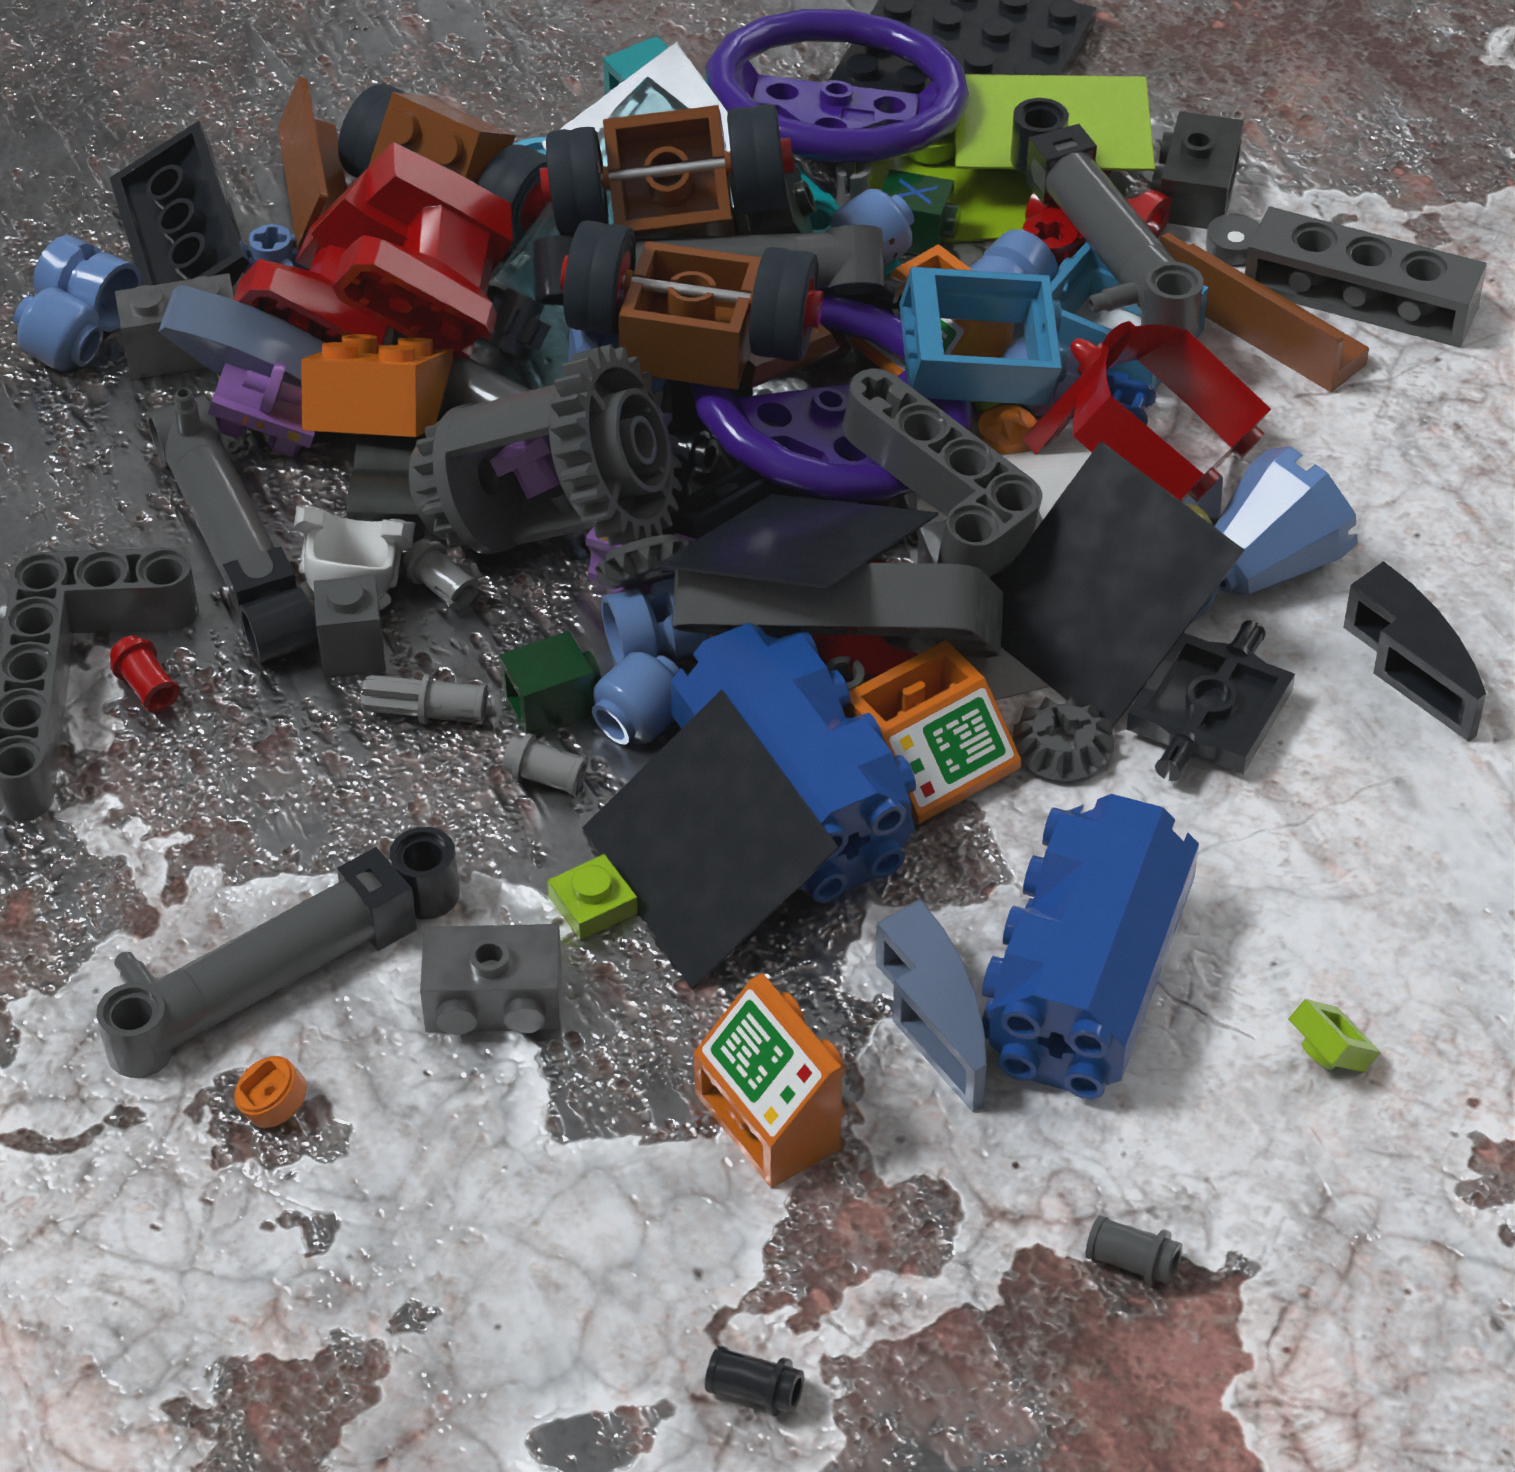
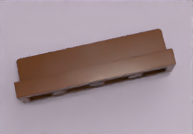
M299 76L277 127L297 249H301L309 228L347 190L344 168L338 156L336 125L314 119L308 80Z
M1165 233L1159 238L1161 244L1176 262L1191 265L1201 273L1204 279L1203 285L1209 287L1205 317L1330 393L1367 365L1368 346L1195 244L1188 245L1170 233Z

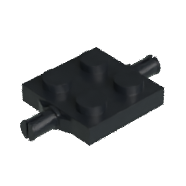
M1244 621L1235 638L1229 644L1208 642L1183 633L1150 677L1129 710L1126 730L1168 746L1160 760L1155 764L1157 774L1163 779L1166 778L1169 772L1168 781H1177L1188 761L1193 756L1244 774L1291 695L1295 680V673L1270 665L1254 654L1266 636L1265 629L1256 622L1252 629L1253 621Z

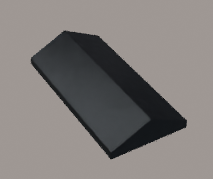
M198 120L110 177L136 267L141 272L143 285H158L190 280L200 276L229 274L233 288L250 263L206 129Z

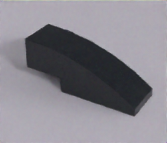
M1383 561L1350 585L1343 628L1377 652L1373 674L1470 742L1477 736L1486 697V691L1476 665L1460 637L1441 612L1410 581Z

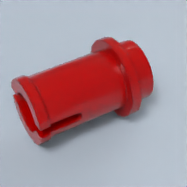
M130 635L122 638L112 647L110 651V669L116 678L127 681L148 712L158 713L164 711L177 700L180 688L169 677L157 660V649L151 641L136 635Z

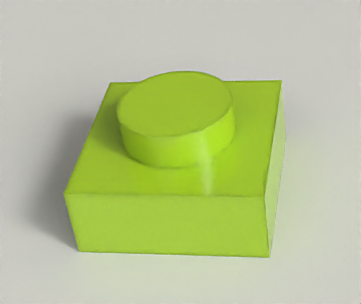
M605 854L547 880L549 899L580 941L638 914L637 896Z
M1304 999L1288 1018L1305 1037L1301 1042L1302 1048L1313 1060L1326 1069L1333 1070L1335 1067L1364 1073L1381 1054L1377 1047L1336 1006Z

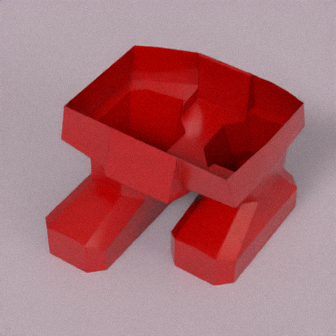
M392 142L309 228L295 262L310 269V271L259 259L240 279L233 300L253 306L287 321L324 343L342 342V336L365 334L377 336V345L387 346L391 345L393 333L396 330L407 337L433 339V348L453 349V358L468 359L472 354L475 341L481 336L489 340L493 333L497 313L492 302L487 297L491 272L506 255L513 243L511 203L454 171Z

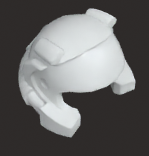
M296 505L293 531H298L304 537L299 573L305 575L306 578L299 587L302 588L307 599L311 600L314 597L313 581L376 575L380 610L384 609L391 603V597L387 592L388 589L395 587L397 584L401 552L412 548L415 523L400 519H383V521L373 522L358 521L340 517L319 507Z

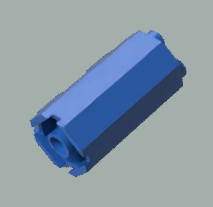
M747 623L704 640L693 653L698 664L688 676L681 668L670 681L672 716L682 729L722 689L835 841L839 849L797 889L808 891L815 901L826 903L834 900L842 892L872 879L884 878L893 874L904 862L905 853L901 848L910 839V834L914 833L915 829L911 815V802L908 797L909 793L916 790V780L908 761L902 755L893 756L892 751L883 741L877 721L870 713H864L854 718L845 717L842 708L849 706L851 702L846 682L837 670L828 671L827 666L819 657L816 644L807 630H800L791 635H781L772 631L771 637L766 635L760 626Z
M1109 794L1097 799L1094 809L1084 813V804L1067 811L1055 807L1051 808L1042 844L1047 846L1044 858L1036 855L1032 856L1023 884V894L1032 896L1034 899L1029 898L1025 908L1011 907L1002 940L1003 945H1007L1004 958L992 956L982 986V996L990 998L982 1016L985 1039L989 1040L988 1043L1000 1054L997 1060L998 1067L1010 1078L1020 1081L1031 1080L1069 1091L1073 1095L1087 1100L1101 1097L1107 1085L1122 1081L1195 878L1199 843L1188 832L1183 841L1172 830L1175 818L1164 807L1115 794Z

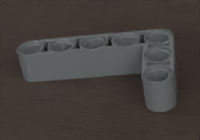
M173 548L39 552L20 559L14 565L11 573L0 650V812L3 816L18 821L35 819L44 814L51 807L54 800L74 633L172 630L189 624L197 616L199 607L190 559L184 552Z
M866 563L829 589L675 570L672 628L690 633L722 634L744 624L752 623L760 626L766 635H772V631L781 635H791L800 630H807L810 635L927 637L935 645L947 640L963 657L990 658L1001 655L1004 592L979 568L960 564Z

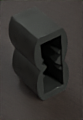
M425 433L417 437L358 434L354 470L348 489L347 518L372 522L383 521V519H400L406 522L415 523L413 543L424 539L426 526L420 519L412 500L409 486V464L417 440L426 438Z

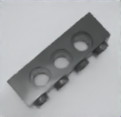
M1269 206L1248 246L1245 274L1295 304L1461 348L1480 304L1487 263Z

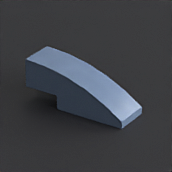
M179 285L173 289L158 333L219 376H221L226 362L270 377L275 361L287 365L282 381L301 388V359L321 352L322 344L324 343L289 322L253 306L184 285Z
M920 899L877 923L876 966L894 985L892 1021L967 1107L974 1112L984 1106L986 1080L985 1034L977 996L965 965L949 936Z

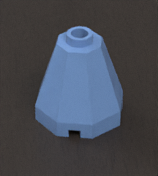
M1291 446L1268 449L1249 465L1215 525L1218 530L1245 549L1220 583L1219 589L1223 592L1228 593L1232 591L1236 595L1252 594L1339 560L1358 544L1357 534H1348V531L1357 524L1356 513L1330 475L1318 465L1314 464L1307 471L1297 465L1295 462L1303 455Z

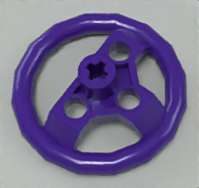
M800 9L760 17L727 34L705 67L707 84L727 112L733 108L774 104L778 114L780 138H791L792 154L823 162H877L919 153L950 135L955 130L970 102L969 90L961 63L936 39L897 20L854 10ZM801 42H844L887 51L917 66L932 83L920 94L856 87L839 80L816 82L759 75L749 60L771 48Z
M824 293L820 324L826 329L871 341L905 362L900 317L878 306L837 294ZM905 369L897 377L904 381L906 384H908L907 373ZM690 383L699 419L729 456L777 486L821 499L852 502H885L914 492L852 445L844 436L842 427L851 384L736 398L729 388L709 387L703 384ZM926 398L967 430L971 431L974 418L971 401ZM763 422H771L780 427L769 426ZM844 456L851 457V458L855 459L856 461L846 460V459H844Z

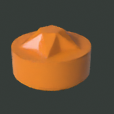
M1014 405L995 406L986 410L980 416L977 437L1000 455L1029 452L1032 450L1022 438L1036 424V420L1030 412Z
M270 1056L257 1061L243 1073L235 1088L234 1101L236 1107L255 1126L262 1128L274 1127L288 1120L300 1108L306 1095L307 1083L302 1073L288 1059L281 1056Z

